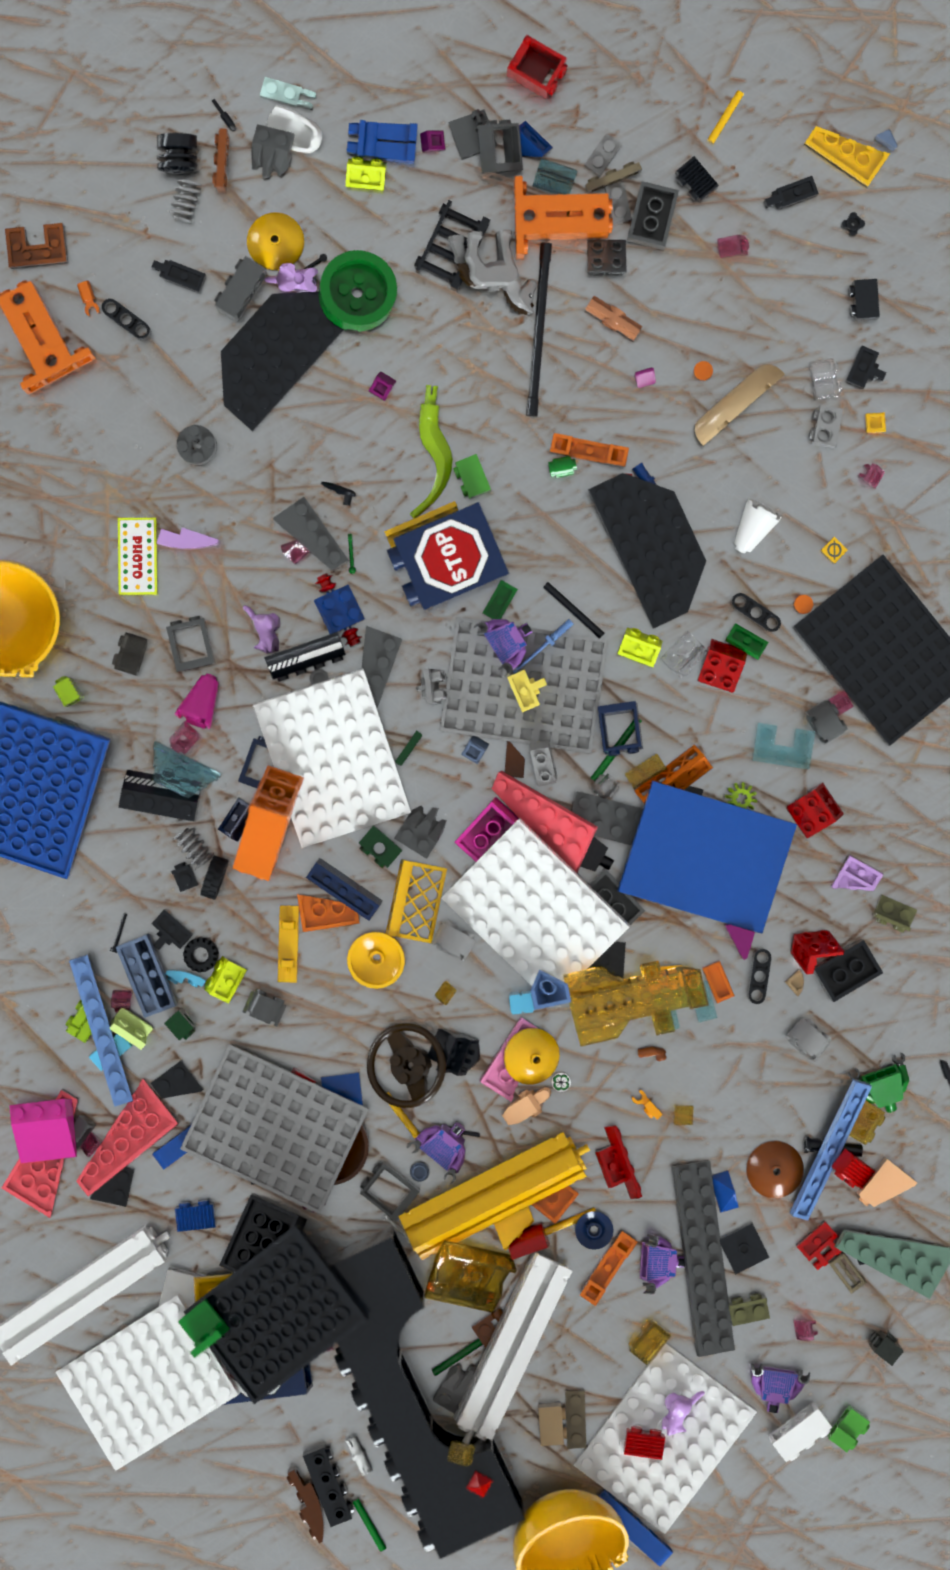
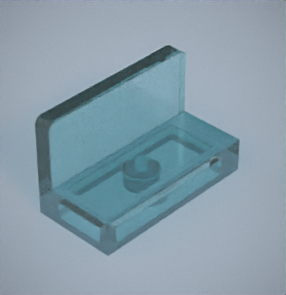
M541 159L532 186L558 195L570 194L578 171L546 159Z

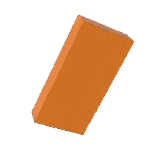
M720 961L702 968L716 1003L735 996Z

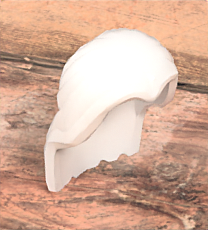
M276 105L266 121L267 127L294 133L295 137L291 150L311 153L320 147L322 130L316 122L282 106Z

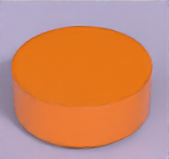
M706 361L698 362L694 367L695 377L700 381H706L711 378L713 374L712 365Z
M800 595L794 600V609L800 614L809 613L813 608V600L808 595Z

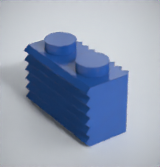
M200 1200L195 1205H190V1202H182L175 1208L177 1232L215 1228L217 1225L214 1202L210 1203L209 1200Z

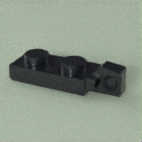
M809 176L777 188L772 192L773 196L765 199L764 203L766 208L776 205L777 209L814 197L819 192L813 176Z
M154 260L152 264V269L159 271V276L163 279L200 292L206 276L205 273L172 260H165L164 264Z

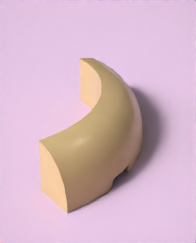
M771 364L762 365L752 372L696 422L695 434L700 443L704 446L734 418L785 375L784 372Z

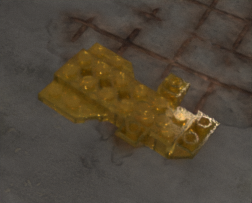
M658 960L641 964L642 975L627 979L615 976L601 966L563 975L564 982L568 983L570 1007L580 1046L616 1039L630 1020L651 1015L656 1036L674 1032L675 1028L671 1011L690 1007L691 1010L709 1005L701 969L679 966L661 970ZM627 997H630V1002H626ZM607 1002H612V1006H608ZM593 1006V1010H589L588 1007Z

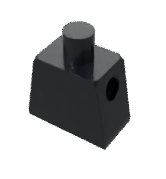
M593 836L580 867L596 871L600 865L609 870L614 860L605 855L608 848Z

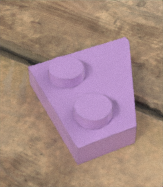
M849 855L831 887L834 889L848 888L849 890L863 889L874 891L883 873Z

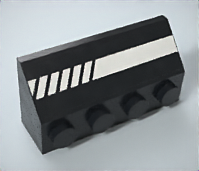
M336 632L264 658L272 679H277L278 682L289 679L288 675L296 673V676L307 673V668L314 666L316 670L324 667L325 662L331 660L332 663L342 661L346 653L340 635Z
M127 770L118 808L196 821L203 783Z

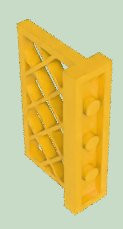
M404 859L400 860L386 934L426 943L432 942L447 868ZM413 866L420 867L424 872L416 880L411 874ZM434 870L442 871L440 880L433 883L428 874ZM426 876L431 886L422 891L417 882ZM415 884L420 893L411 898L408 894V888ZM434 888L437 896L430 902L424 893ZM423 895L428 904L418 909L413 901ZM412 903L416 912L407 917L404 913V907ZM430 906L433 916L425 920L421 911ZM419 914L423 923L414 928L409 919ZM407 921L412 931L407 934L399 933L400 926ZM424 925L429 929L428 939L420 937L417 933V930Z

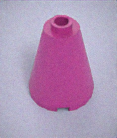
M211 674L201 675L177 708L175 715L179 719L182 716L185 717L186 722L203 729L207 726L210 729L219 682L216 681L217 678Z

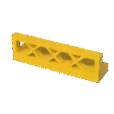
M453 501L384 531L391 548L396 546L393 538L458 511L457 504Z

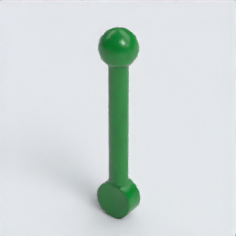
M348 534L349 573L354 574L356 568L354 567L352 534Z

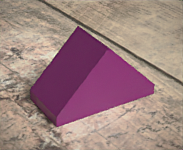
M725 924L724 926L743 960L747 959L755 932Z

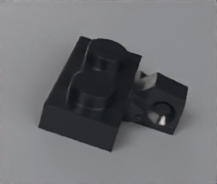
M862 345L846 382L864 389L867 380L873 381V378L883 381L887 372L878 369L879 364L875 363L879 352Z
M165 909L151 923L159 930L156 935L160 938L153 944L158 950L165 943L168 945L173 943L181 949L193 936Z

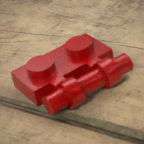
M826 1221L820 1224L797 1245V1248L809 1261L814 1257L818 1259L813 1264L817 1270L822 1266L825 1267L829 1264L828 1261L842 1252L834 1247L835 1243L833 1240L838 1235ZM829 1245L831 1249L822 1256L820 1252Z

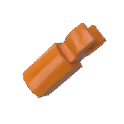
M90 281L78 283L77 287L82 302L86 303L85 313L90 316L89 309L91 307H95L97 313H100L99 306L94 303L95 296Z

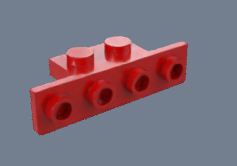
M616 1125L604 1127L610 1146L595 1153L608 1188L625 1183L630 1199L641 1198V1186L635 1178V1170L630 1164L628 1151L623 1145L620 1130Z

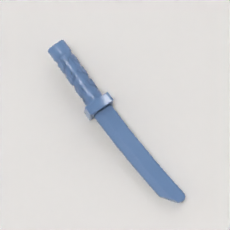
M568 619L554 633L545 637L546 642L519 665L513 673H517L548 644L554 645V641L574 625L573 622Z

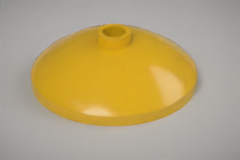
M273 212L262 215L251 225L248 231L247 248L249 254L256 263L265 269L279 271V267L282 264H295L302 255L304 249L303 231L300 225L286 214ZM273 236L278 237V241L276 243L271 241Z
M369 932L361 935L352 943L347 956V965L352 977L361 985L375 989L384 988L393 984L402 974L405 965V955L399 942L389 934ZM378 954L380 959L376 960L373 956Z
M523 1029L517 1032L505 1047V1068L509 1075L519 1083L526 1085L541 1083L548 1079L557 1068L560 1057L558 1044L552 1035L542 1029ZM535 1057H538V1060L536 1062H533V1059Z

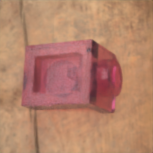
M744 235L717 239L720 258L748 255L749 242Z

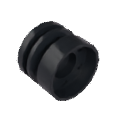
M164 133L157 135V150L166 152L157 156V160L161 161L157 163V170L171 174H184L197 170V164L192 163L197 161V156L188 154V152L197 150L196 135L188 133Z

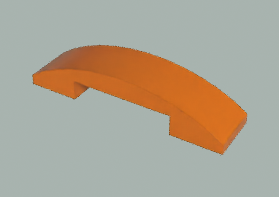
M554 433L550 452L577 459L625 467L629 448Z
M621 1231L596 1266L582 1289L580 1296L596 1306L618 1269L638 1242Z

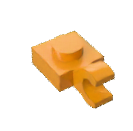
M638 1090L642 1094V1098L637 1100L632 1096V1101L635 1104H643L646 1107L644 1112L650 1118L654 1116L658 1120L663 1115L662 1112L647 1098L643 1090Z

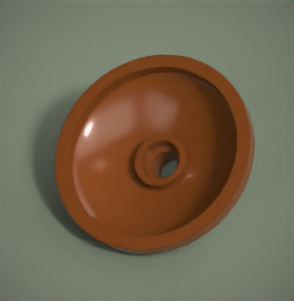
M768 1141L752 1151L747 1161L746 1173L751 1186L759 1194L768 1198H782L798 1188L803 1178L804 1165L801 1156L791 1145L782 1141ZM775 1168L780 1169V1172L777 1175L773 1174V1170Z

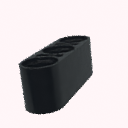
M106 299L102 303L103 313L136 339L146 341L151 337L152 331L148 324L116 300ZM109 304L116 305V310L113 313L106 311ZM129 315L132 318L131 322L127 325L122 324V318ZM140 327L147 328V333L144 336L137 334V330Z
M738 593L731 598V607L763 630L774 632L780 628V618L746 594ZM737 597L744 599L745 604L743 607L735 605ZM754 607L758 608L761 612L758 618H754L751 615V609ZM769 618H773L776 621L774 629H770L767 626Z
M764 948L756 949L752 955L747 997L754 1004H760L766 998L771 954ZM760 952H765L767 955L764 962L757 960V955ZM757 971L764 973V978L761 981H756L754 978ZM754 990H760L761 997L758 1000H753L751 997Z

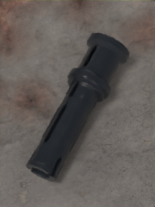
M805 1136L804 1153H818L825 1138L812 1139L809 1136ZM845 1143L841 1153L844 1149H847L853 1155L862 1157L863 1145Z

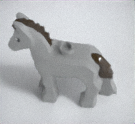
M512 230L496 232L497 261L486 264L478 256V245L482 238V231L468 233L466 252L463 245L464 235L448 237L454 253V261L460 273L459 276L467 286L474 289H488V292L499 291V288L504 291V296H506V302L510 304L511 309H514L519 314H534L532 309L534 304L532 301L537 283L534 279H529L521 286L518 269L513 260L509 244Z

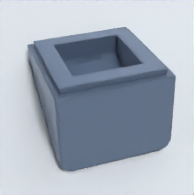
M889 129L876 135L874 138L891 151H894L898 146Z
M472 736L461 755L478 764L489 744L477 736Z

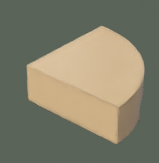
M797 970L785 981L797 996L801 994L804 986V977L800 970Z

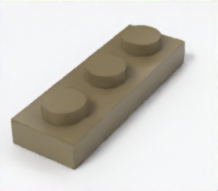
M634 161L629 162L619 171L613 169L606 172V176L602 178L596 176L589 179L585 185L587 194L641 173L640 163L634 164Z
M584 1389L565 1390L567 1449L586 1448Z

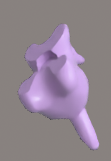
M284 263L279 267L277 276H269L264 280L268 283H277L278 288L282 291L290 292L294 289H302L315 292L317 290L315 286L317 279L314 275L318 273V270L313 267L295 269V265Z
M244 605L243 609L254 621L255 629L260 638L259 643L254 646V649H259L266 654L279 651V640L275 635V631L280 627L279 617L275 613L256 615L250 607Z
M704 1391L697 1392L691 1398L677 1395L676 1393H671L666 1397L665 1405L669 1413L662 1420V1429H667L668 1436L687 1432L683 1427V1421L690 1413L692 1405L705 1394Z

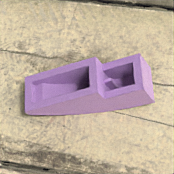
M185 528L181 529L180 535L161 529L157 540L158 545L177 549L208 548L220 543L218 539Z

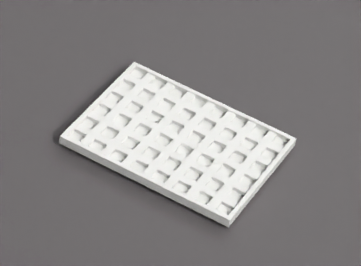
M364 669L253 704L273 766L304 777L291 815L301 848L411 813Z
M521 818L441 897L531 986L539 970L568 983L569 987L631 926Z
M180 1294L56 1371L57 1376L115 1471L240 1394L226 1368L210 1346L196 1358L190 1353L195 1348L194 1342L178 1323L185 1316L184 1311L188 1308Z
M665 1342L573 1463V1466L666 1534L757 1411ZM704 1391L705 1394L692 1405L690 1413L683 1421V1427L687 1432L668 1436L667 1429H662V1420L669 1413L665 1405L666 1397L671 1393H676L677 1395L691 1398L697 1392ZM631 1426H638L643 1428L642 1430L649 1432L650 1429L661 1430V1433L665 1434L662 1460L624 1455L626 1428L631 1429Z

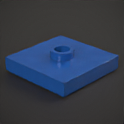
M359 1072L321 1077L322 1087L363 1105Z

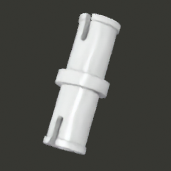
M357 1436L347 1439L345 1442L351 1451V1458L356 1462L361 1475L364 1476L366 1473L372 1472L373 1469L365 1456L366 1452L362 1450Z

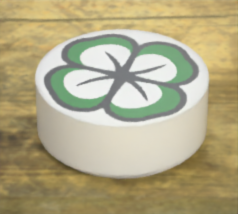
M559 1072L552 1077L551 1083L556 1091L564 1092L569 1089L571 1081L566 1073Z

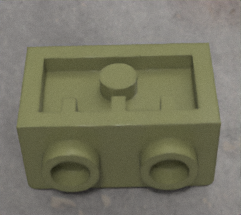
M881 894L872 916L877 917V922L884 925L889 922L894 925L893 929L904 933L905 930H911L910 926L917 909Z
M761 1293L752 1294L747 1299H743V1297L731 1299L732 1302L728 1304L732 1326L770 1319L767 1298L765 1295H761Z

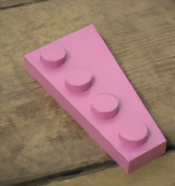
M522 1017L479 1080L482 1084L511 1102L519 1082L513 1079L505 1068V1047L517 1032L527 1028H537Z

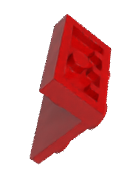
M711 639L698 681L733 693L744 668L747 653L735 646Z
M824 783L819 784L811 792L786 807L806 838L835 823L844 815Z
M821 930L818 932L794 934L791 954L807 975L814 973L817 958L844 955V950L830 931Z

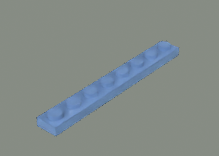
M88 954L70 959L69 963L114 1107L131 1102L133 1098L112 1031L110 1030V1024Z
M856 1079L852 1080L791 1208L790 1214L793 1217L809 1220L833 1170L831 1166L839 1157L872 1088L869 1083Z

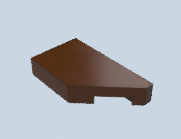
M507 741L505 773L512 777L524 778L525 758L510 741Z

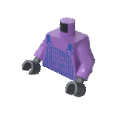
M493 619L476 624L474 628L480 627L481 632L477 635H485L502 663L499 671L502 668L505 669L507 673L504 677H507L521 663L526 653L525 646L527 644L523 638L532 633L531 628L527 623L517 628L513 622L510 623L507 619Z
M458 1122L452 1128L446 1124L425 1128L415 1138V1142L407 1144V1148L414 1144L415 1150L412 1153L418 1152L420 1148L445 1170L448 1171L450 1168V1171L444 1175V1180L447 1175H452L453 1180L451 1183H453L456 1179L455 1173L459 1172L465 1160L466 1148L463 1145L465 1140L460 1136L465 1131V1128Z
M647 1234L649 1242H642L640 1278L649 1281L643 1282V1286H646V1291L643 1293L654 1294L658 1287L668 1282L670 1278L675 1277L676 1268L685 1267L684 1256H677V1250L672 1248L671 1243L661 1236Z
M751 1364V1383L756 1394L760 1395L762 1400L768 1401L767 1411L771 1413H778L780 1403L789 1404V1401L793 1400L802 1391L805 1384L810 1381V1372L804 1376L802 1375L803 1370H800L798 1377L796 1371L766 1367L763 1364H760L759 1368H754V1364Z

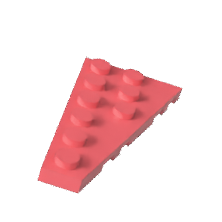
M503 771L498 772L492 790L518 818H521L578 873L597 826Z
M142 1079L132 1095L133 1101L128 1102L121 1111L105 1139L99 1145L96 1153L76 1181L88 1197L179 1124L145 1079Z
M61 1090L55 1100L72 1099L73 1117H75L78 1099ZM19 1158L1 1188L51 1218L65 1158L21 1163Z

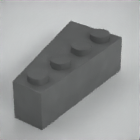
M302 497L272 518L333 572L349 561L305 497Z
M366 626L362 669H364L376 708L378 709L403 639Z

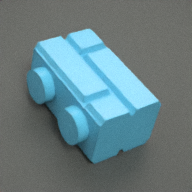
M530 990L521 991V993L510 992V1010L513 1015L521 1014L522 1012L532 1013L534 1011Z

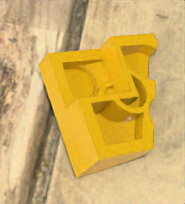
M529 1206L494 1224L504 1251L509 1248V1245L516 1237L519 1238L523 1234L525 1228L534 1222Z

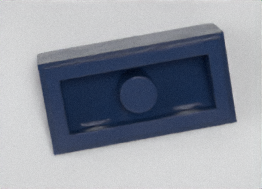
M238 797L218 830L229 838L239 841L247 822L250 804Z

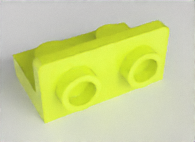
M361 157L348 159L345 186L384 190L387 163L381 159H371V161L363 160Z
M627 627L617 654L654 667L663 641L655 635H647L637 628Z
M222 956L216 962L211 977L206 980L204 990L210 995L229 1003L247 969Z

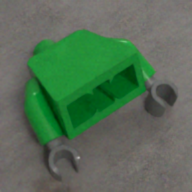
M900 1053L902 1058L900 1062L896 1060V1055L894 1054L892 1060L896 1064L863 1075L861 1080L858 1069H856L858 1076L855 1078L851 1077L850 1072L848 1073L851 1079L869 1083L872 1088L866 1101L870 1104L876 1103L878 1108L885 1107L888 1113L897 1110L896 1102L903 1100V1093L906 1092L909 1083L907 1068L903 1064L905 1061L903 1053Z

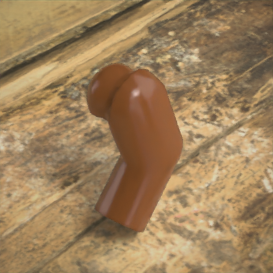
M651 1046L638 1049L639 1058L655 1055L657 1061H663L667 1058L665 1055L666 1051L663 1048Z

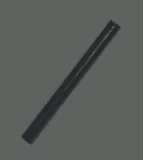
M549 582L545 584L543 588L597 637L601 638L605 634Z

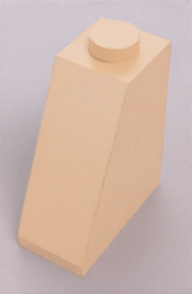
M884 1157L874 1170L875 1173L872 1174V1177L863 1186V1189L857 1191V1194L860 1196L858 1200L866 1206L871 1204L875 1207L916 1186L917 1182Z

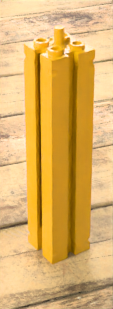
M564 1132L556 1135L555 1138H550L398 1217L414 1251L424 1260L431 1254L434 1255L575 1183L576 1180L585 1178L584 1170L587 1168L580 1156L589 1152L590 1149L587 1144L577 1149L571 1137H566Z

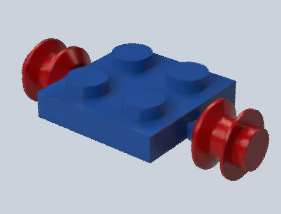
M323 574L317 577L318 581L315 584H320L321 589L319 592H326V595L314 600L316 607L330 634L344 629L345 632H343L341 638L347 639L345 645L349 644L350 647L360 643L359 639L362 636H357L356 632L359 629L351 628V626L365 619L349 585L334 591L333 588L336 583H332L330 580L333 575Z

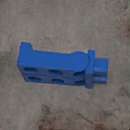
M360 120V123H349L348 135L358 136V142L348 141L347 153L361 158L381 159L414 165L418 124L366 122V120Z

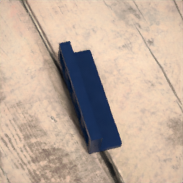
M321 858L318 859L306 877L368 921H370L383 902L380 898Z

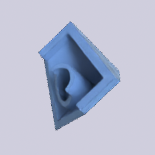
M539 970L530 990L534 1010L570 1003L571 997L568 983Z

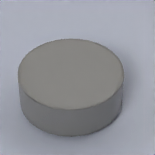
M316 669L310 674V683L312 685L329 680L327 672L322 669Z

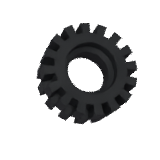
M205 937L191 940L184 948V963L192 971L199 973L210 970L218 960L217 946L212 940H208ZM199 947L205 948L208 952L207 960L204 962L196 961L193 956L195 949Z

